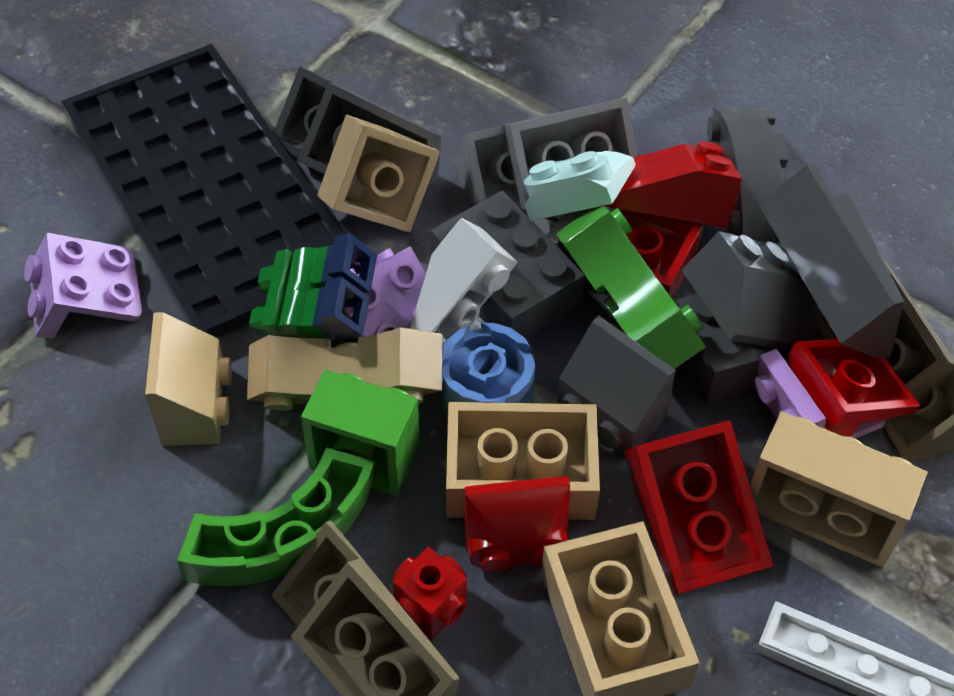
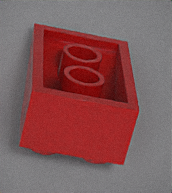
M706 141L698 142L697 146L681 144L633 157L636 166L613 204L604 205L610 208L728 229L742 177L720 145Z
M730 420L624 450L638 500L676 594L774 567Z

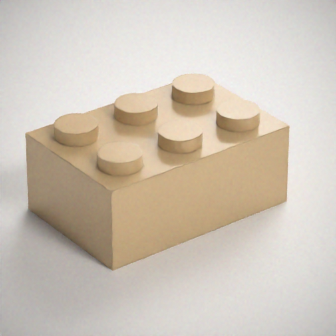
M448 402L446 518H465V486L569 476L570 502L568 520H595L600 494L596 404Z
M781 411L759 458L750 488L758 514L884 568L910 521L928 471L913 466L903 458L891 457L867 447L855 438L838 435L816 426L806 418L795 417Z
M643 521L544 547L541 576L583 696H664L691 688L700 662Z

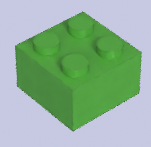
M325 369L301 415L309 468L314 470L317 468L326 448L374 460L375 470L372 489L399 497L420 451L418 398L412 397L398 388L386 389L364 382L354 374H339Z

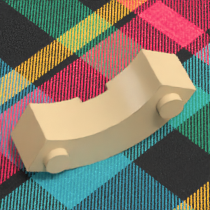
M399 327L383 333L358 337V343H343L337 345L336 348H331V341L326 338H292L267 335L249 345L247 400L264 402L265 409L276 411L293 409V404H307L326 369L339 374H354L364 382L386 389H401L410 396L418 398V404L423 403V395L442 391V334Z

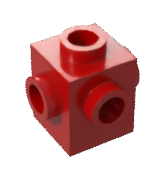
M429 546L416 559L414 557L406 559L393 576V597L430 640H433L446 626L453 625L467 608V578L465 571L453 558L447 555L441 557Z

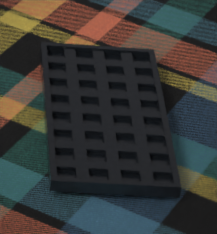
M213 44L61 101L66 116L189 325L203 332L218 337L249 323L252 309L266 304L267 294L260 290L258 284L261 268L274 265L277 251L288 249L293 253L296 249L302 247H325L333 245L335 236L343 235ZM360 265L352 267L356 274L361 272Z

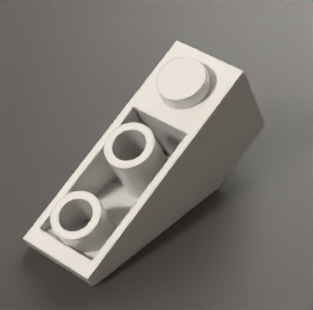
M460 218L431 255L410 329L441 333L443 348L446 340L456 331L471 325L477 319L480 308L493 292L498 291L506 284L511 270L518 262L482 228Z

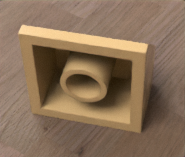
M346 115L317 196L334 210L410 233L440 151L387 128Z
M164 312L153 313L145 395L162 446L220 444L221 426L229 424L228 397H223V386L231 385L232 382L230 357H223L218 338Z

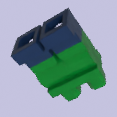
M351 233L335 236L333 245L325 247H302L296 249L293 253L288 249L277 251L274 265L261 268L258 284L260 290L267 294L265 305L252 309L249 321L250 327L263 336L326 338L329 340L363 337L369 297L365 293H371L377 254ZM360 265L361 272L359 277L350 268ZM347 307L353 308L351 320L342 314L343 309Z

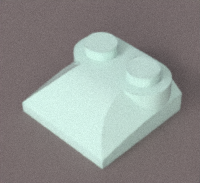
M588 151L571 159L558 162L545 161L535 165L529 170L530 175L524 180V185L529 195V199L524 206L530 221L613 204L636 166L633 157L612 151L597 153L595 151Z

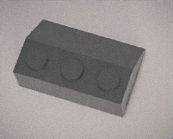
M718 231L682 269V272L730 341L791 350L797 341L815 340L818 305L783 247H779L770 241L763 243L752 240L743 234L736 236Z

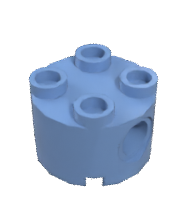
M481 323V329L469 331V326L456 331L446 340L442 348L440 406L443 413L448 416V402L531 403L533 399L535 362L530 353L531 347L527 340L512 328L496 323Z

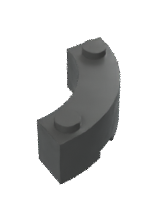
M764 106L713 108V117H709L707 121L708 140L723 147V151L727 153L742 177L727 230L729 233H733V235L740 236L743 234L752 240L763 243L768 241L780 242L759 207V204L786 182V178L782 177L781 168L786 167L788 155L782 133L774 134L770 125L775 124V117Z

